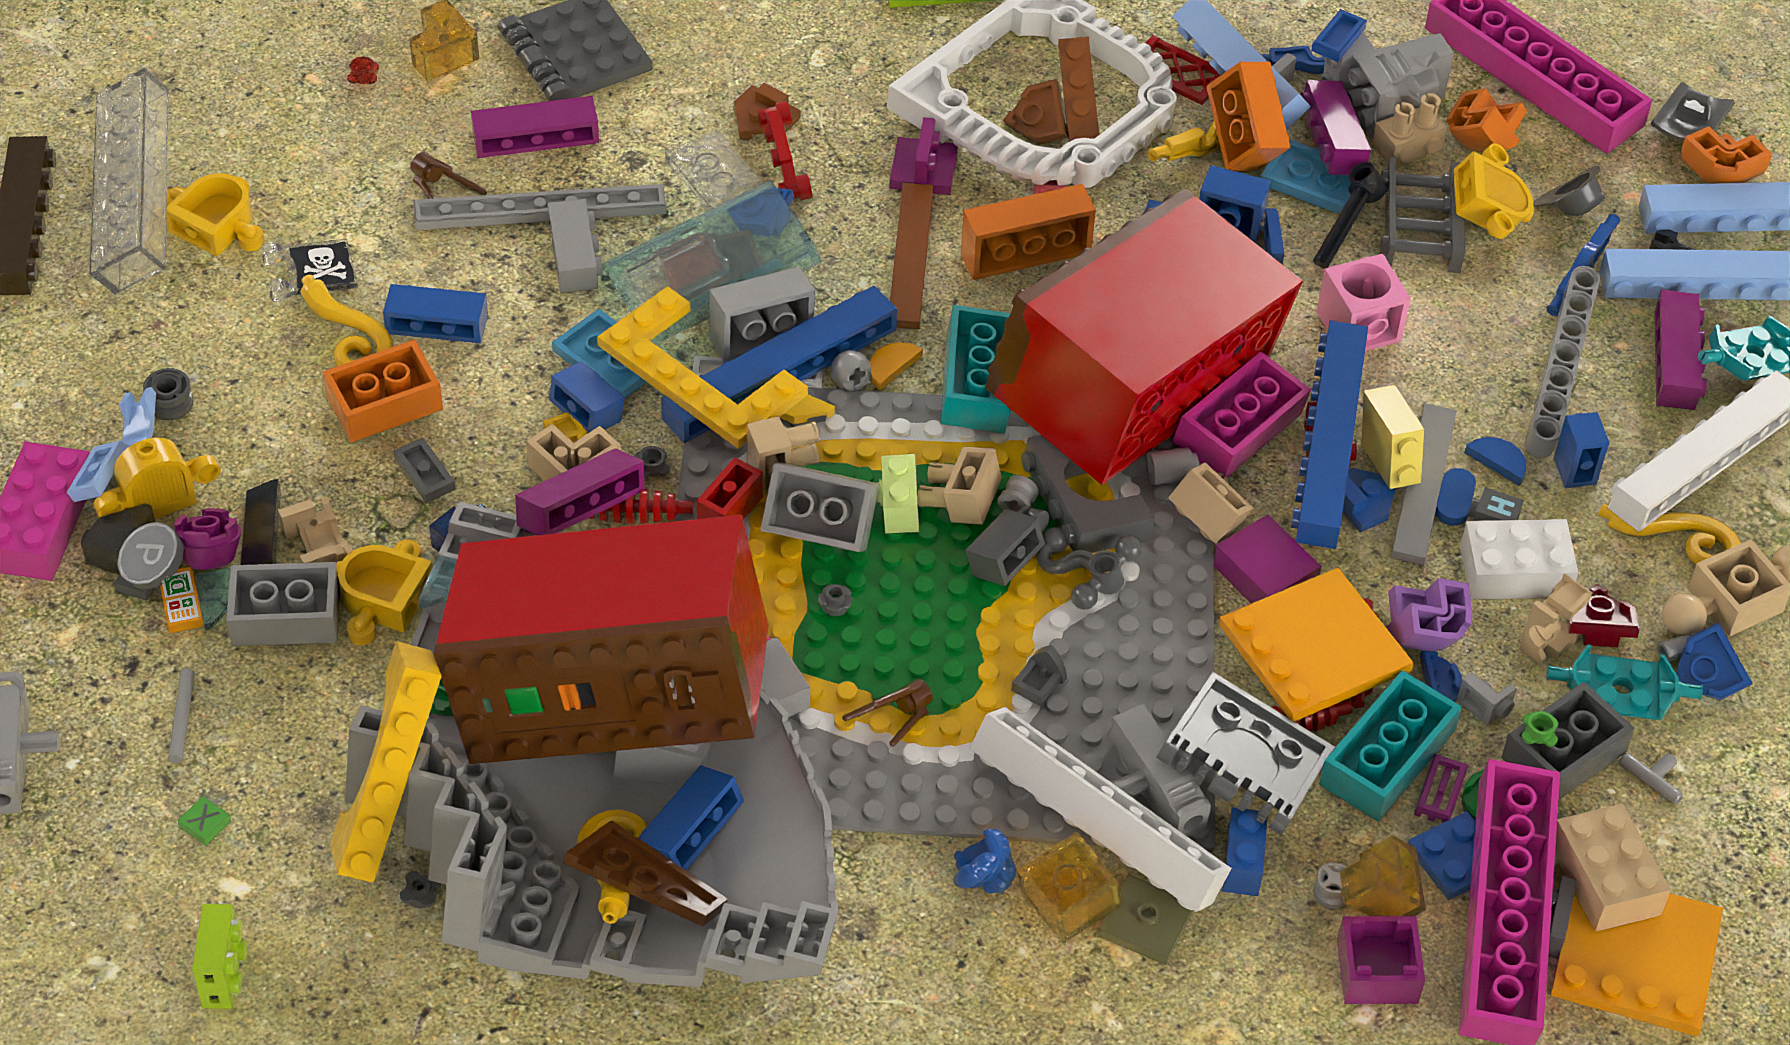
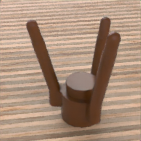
M427 152L417 154L411 162L410 169L415 174L413 182L422 189L428 199H435L436 197L426 182H437L442 174L481 195L487 194L485 189L452 171V166L435 159Z
M916 679L900 690L880 697L865 706L843 715L842 719L843 721H849L896 701L902 712L906 714L910 712L913 715L889 742L890 746L894 747L918 720L929 714L926 706L933 701L932 692L923 680Z

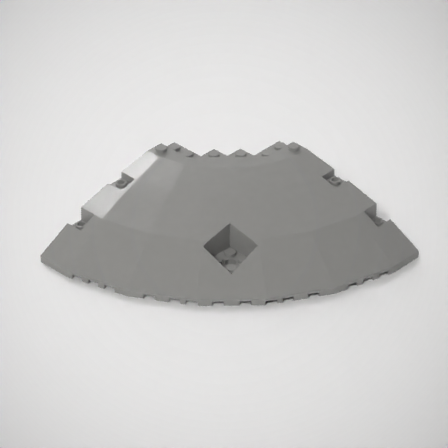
M459 501L449 522L446 539L438 553L437 566L426 587L423 613L411 645L431 650L434 656L461 543L536 536V534L517 526L516 515ZM762 682L755 738L469 764L454 716H441L430 712L396 815L406 817L404 845L430 852L428 880L447 885L442 942L478 951L477 962L512 971L588 979L591 970L624 978L626 979L625 982L701 987L707 968L741 976L740 983L820 975L838 915V901H836L835 894L836 874H834L833 868L834 847H832L831 809L822 788H817L813 779L814 769L807 753H802L798 744L799 734L797 730H792L788 721L789 713L776 698L770 699L763 691L764 683ZM361 705L349 729L346 803L353 804L364 780L377 739L382 710ZM700 765L734 776L744 802L686 870L728 898L727 903L723 904L721 913L702 927L630 894L627 914L623 918L617 919L613 924L606 923L602 918L603 915L598 910L601 886L594 877L563 864L566 852L577 845V837L582 825L597 813L615 809L633 812L642 817L647 825H649Z

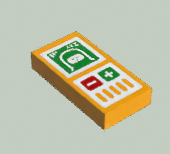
M192 568L178 569L171 578L167 576L162 580L163 584L160 585L169 634L204 627Z

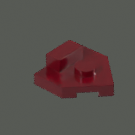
M1599 584L1589 589L1592 592L1590 601L1570 620L1566 618L1568 633L1582 634L1583 645L1618 648L1620 637L1638 638L1640 630L1636 607L1625 600L1621 602L1607 595L1608 590Z

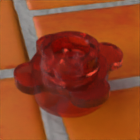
M365 56L357 57L349 64L351 72L347 75L349 83L374 84L377 81L376 71L379 70L377 62Z

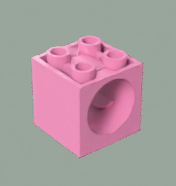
M1379 254L1326 268L1322 280L1317 314L1327 330L1330 320L1368 326L1365 351L1401 342L1411 298L1385 256Z

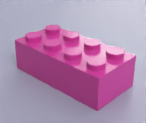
M1259 352L1181 417L1172 442L1180 448L1189 447L1191 453L1197 454L1199 463L1203 464L1206 462L1216 473L1224 474L1221 477L1223 479L1230 476L1302 414L1311 389L1263 352Z
M24 441L0 496V573L53 581L86 500L74 502L67 494V491L89 456L90 451Z

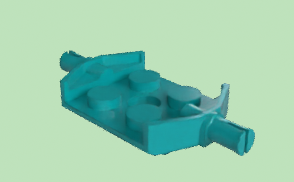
M1767 316L1763 325L1719 332L1720 326L1715 325L1709 336L1711 350H1702L1698 353L1699 362L1701 361V364L1716 362L1718 366L1724 367L1742 381L1768 377L1775 371L1781 374L1790 373V328L1771 316Z
M1587 645L1574 662L1573 667L1563 668L1548 665L1546 671V680L1567 682V687L1571 690L1585 682L1621 716L1661 721L1675 701L1679 702L1680 697L1701 700L1703 685L1686 684L1679 681L1676 672L1664 654L1660 655L1658 662L1590 654L1591 645ZM1614 686H1624L1630 693L1621 694L1616 691Z

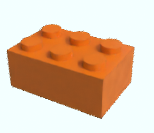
M1240 61L1207 85L1226 169L1232 171H1257L1290 149L1289 135L1286 131L1282 106L1279 101L1270 62Z
M415 339L322 372L326 398L351 443L443 410L440 383Z

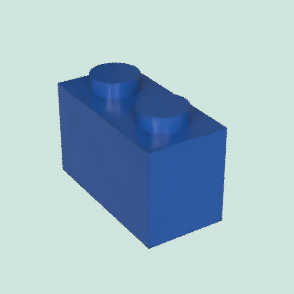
M583 361L552 375L549 400L563 413L568 412L586 429L587 433H590L599 426L606 430L621 422L625 397Z
M1598 412L1576 413L1565 416L1554 455V461L1565 488L1597 485L1610 443Z
M1235 807L1231 809L1224 863L1232 869L1222 886V892L1252 896L1259 895L1264 869L1268 817L1263 824L1257 821L1258 810L1245 809L1243 812Z

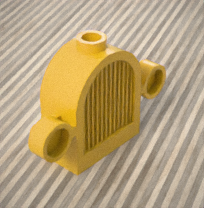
M1493 143L1482 152V155L1473 151L1454 168L1456 214L1487 229L1490 236L1504 239L1520 222L1527 223L1530 221L1534 214L1533 198L1523 180L1513 171L1504 167L1509 162L1506 150L1499 144Z
M214 173L195 180L186 189L183 187H173L165 192L164 201L166 208L163 210L167 230L179 238L216 257L237 238L239 246L245 251H256L264 245L262 229L257 225L250 224L252 221V209L249 198L250 186L243 178L225 173Z
M159 437L144 439L131 445L121 453L115 462L113 471L117 487L103 492L100 497L94 500L93 506L102 520L125 511V513L133 517V523L131 524L134 528L197 504L193 482L197 481L201 484L210 483L219 477L221 468L212 455L198 456L184 461L177 446L171 440Z
M402 540L395 545L394 549L382 545L360 547L349 553L343 561L336 563L342 602L345 608L355 616L347 623L349 640L355 645L371 643L376 637L375 623L405 633L424 601L426 587L433 574L432 561L422 558L421 547L416 541Z

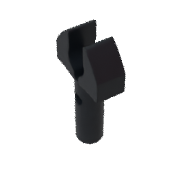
M1672 230L1656 231L1649 249L1697 250L1679 243L1677 240L1678 232Z

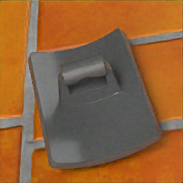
M1681 82L1651 121V125L1663 134L1684 142L1686 136L1708 126L1716 131L1735 103L1733 99L1710 97V95L1698 92L1684 82Z

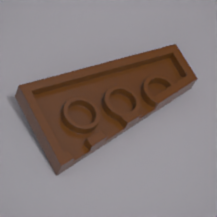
M612 820L568 850L564 857L563 864L702 927L719 915L723 904L728 901V898Z

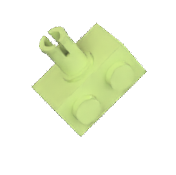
M915 454L881 456L882 479H879L880 485L876 503H880V506H883L885 534L919 532Z

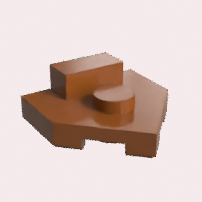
M1053 79L1027 86L1015 108L1009 111L1003 122L1005 125L1038 145L1068 138L1064 100L1061 97L1058 80Z
M763 83L759 88L751 85L734 101L739 138L749 139L752 138V135L764 134V129L760 126L757 110L774 107L775 103L787 101L789 105V95L766 83ZM789 105L792 125L784 126L785 132L801 118V110Z

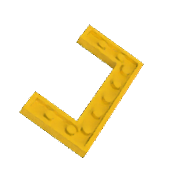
M668 286L597 336V343L601 349L737 449L747 442L748 423L761 419L780 417L808 396V386L786 370H783L737 405L652 343L651 340L691 311L690 302Z

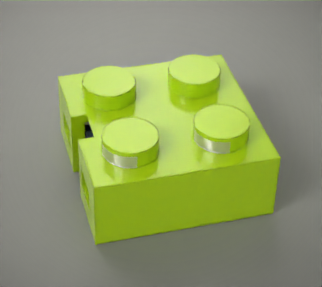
M233 904L202 905L192 965L202 1008L233 1009L235 994H241L242 972L238 971L240 962H245L247 958V940L242 939V920L236 919Z

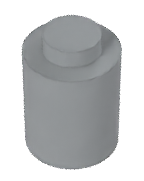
M1189 447L1155 451L1147 454V470L1152 485L1181 482L1191 469L1199 466L1197 454L1191 453Z

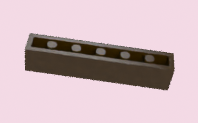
M47 136L9 137L0 189V295H31L33 282L38 281V265L36 260L42 257L40 235H45L46 223L43 215L44 212L49 211L47 190H52L53 177L51 168L56 167L55 149H50Z

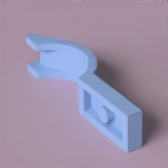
M152 387L145 389L139 402H135V397L131 392L125 393L119 403L124 423L122 441L93 447L67 491V494L74 502L100 497L114 474V465L121 453L136 442L152 438L156 392Z

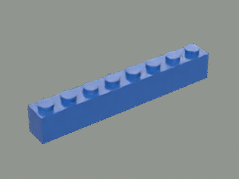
M875 286L856 293L838 305L829 307L819 315L804 320L800 325L776 335L773 339L762 345L751 348L741 356L724 362L720 367L699 377L738 405L783 370H786L802 381L831 366L835 357L843 351H859L896 331L897 308ZM666 395L661 397L662 420L684 444L711 430Z
M1330 320L1327 333L1321 332L1318 352H1323L1324 355L1323 357H1317L1314 376L1320 377V381H1313L1310 401H1316V407H1309L1306 424L1307 426H1313L1312 432L1306 431L1303 451H1309L1308 457L1302 456L1299 476L1305 477L1304 483L1298 482L1295 502L1301 503V508H1294L1291 528L1297 529V543L1336 549L1368 326Z

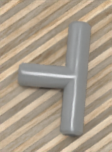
M1629 753L1622 755L1619 760L1620 765L1671 803L1677 804L1682 799L1683 793L1662 778L1677 764L1674 755L1667 753L1651 769Z

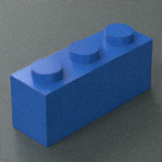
M391 284L383 310L384 325L388 333L392 335L481 343L488 318L486 293Z
M700 765L638 838L687 870L744 802L734 776Z

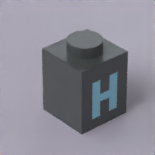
M1485 487L1481 498L1473 499L1468 517L1473 518V521L1519 520L1524 500Z

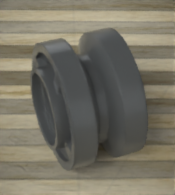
M164 368L151 373L145 379L143 391L146 388L152 387L156 392V418L174 420L183 417L191 410L194 402L190 380L184 372L174 368Z

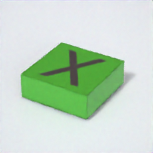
M202 796L177 821L179 828L206 846L231 822V819L227 812Z

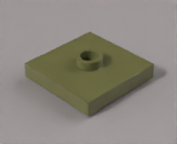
M1128 874L1099 930L1098 937L1167 965L1193 910L1181 906L1177 898L1165 889L1157 888L1147 881Z

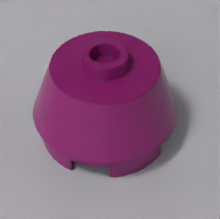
M217 508L201 509L202 516L187 519V516L183 514L176 519L174 529L179 534V539L183 542V560L187 566L201 570L215 569L226 566L235 559L242 529L237 524L236 517L233 519L229 517L228 510Z

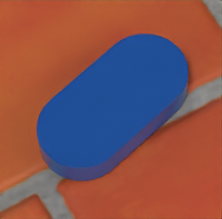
M1453 468L1444 474L1435 511L1437 518L1444 524L1457 526L1463 524L1468 519L1476 487V479L1471 472L1462 468Z

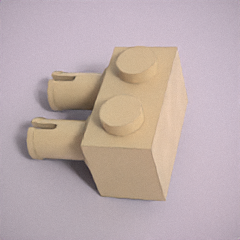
M1427 93L1426 99L1424 94L1421 97V105L1418 108H1414L1409 103L1402 102L1401 106L1399 104L1396 105L1393 117L1376 122L1372 145L1387 163L1389 156L1396 157L1397 166L1443 149L1447 126L1437 116L1441 104L1440 97L1433 93Z
M778 416L747 424V464L763 471V496L768 495L774 463H786L800 467L819 464V454L814 443H819L820 436L814 421L786 428Z
M963 447L956 464L931 462L927 472L929 483L947 485L945 488L921 485L917 495L918 505L920 507L946 508L951 522L983 525L1002 479L995 449Z
M1205 462L1188 472L1169 496V499L1175 504L1177 511L1181 515L1189 518L1199 527L1201 534L1205 538L1218 544L1231 537L1254 508L1251 500L1246 502L1247 497L1239 495L1229 485L1227 477L1221 478L1224 474L1216 473Z

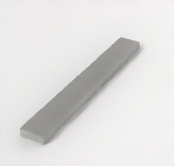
M655 184L413 200L416 230L548 222V203L586 199L587 211H593L594 218L666 214L664 185Z

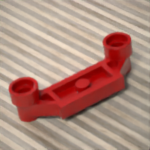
M788 102L775 103L774 107L757 110L760 126L764 129L766 142L773 143L774 149L770 150L773 168L779 167L783 182L778 183V188L792 190L794 199L806 200L813 198L808 174L795 175L793 159L784 126L792 125Z

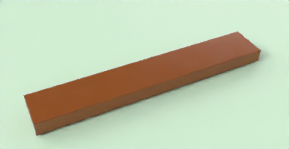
M902 183L890 302L897 308L896 328L920 330L933 185Z

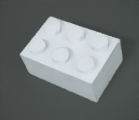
M1567 519L1466 521L1460 550L1466 581L1469 583L1471 600L1548 598L1553 587L1562 580L1564 573L1576 581L1579 572Z

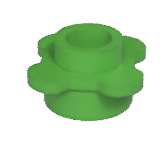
M1536 711L1524 715L1522 720L1525 725V731L1522 733L1524 742L1528 744L1544 743L1548 747L1556 745L1558 737L1555 735V729L1558 727L1556 718L1545 711Z

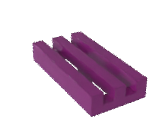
M1434 754L1414 815L1421 817L1422 814L1428 815V820L1435 822L1436 818L1442 820V823L1450 820L1468 769V764ZM1438 765L1445 766L1432 806L1426 805L1425 803ZM1452 769H1455L1459 772L1445 811L1439 809Z

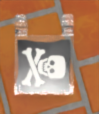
M347 239L286 246L272 242L262 245L264 265L273 266L286 259L291 280L287 281L277 278L270 281V297L273 302H282L294 295H301L302 279L306 275H313L315 279L322 280L328 291L358 288Z

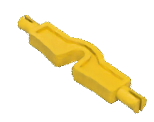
M1215 121L1211 124L1207 135H1205L1201 128L1195 127L1166 138L1164 145L1149 149V159L1156 161L1165 157L1168 161H1173L1189 155L1203 156L1214 152L1220 148Z

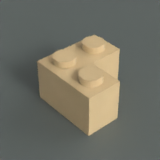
M553 424L526 441L528 466L544 481L614 448L622 451L621 444L600 426L575 443Z

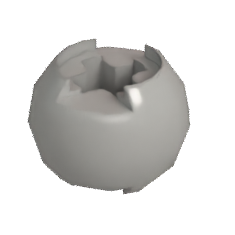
M847 350L835 357L830 372L833 381L839 388L846 391H855L867 384L872 369L869 360L864 354L855 350Z

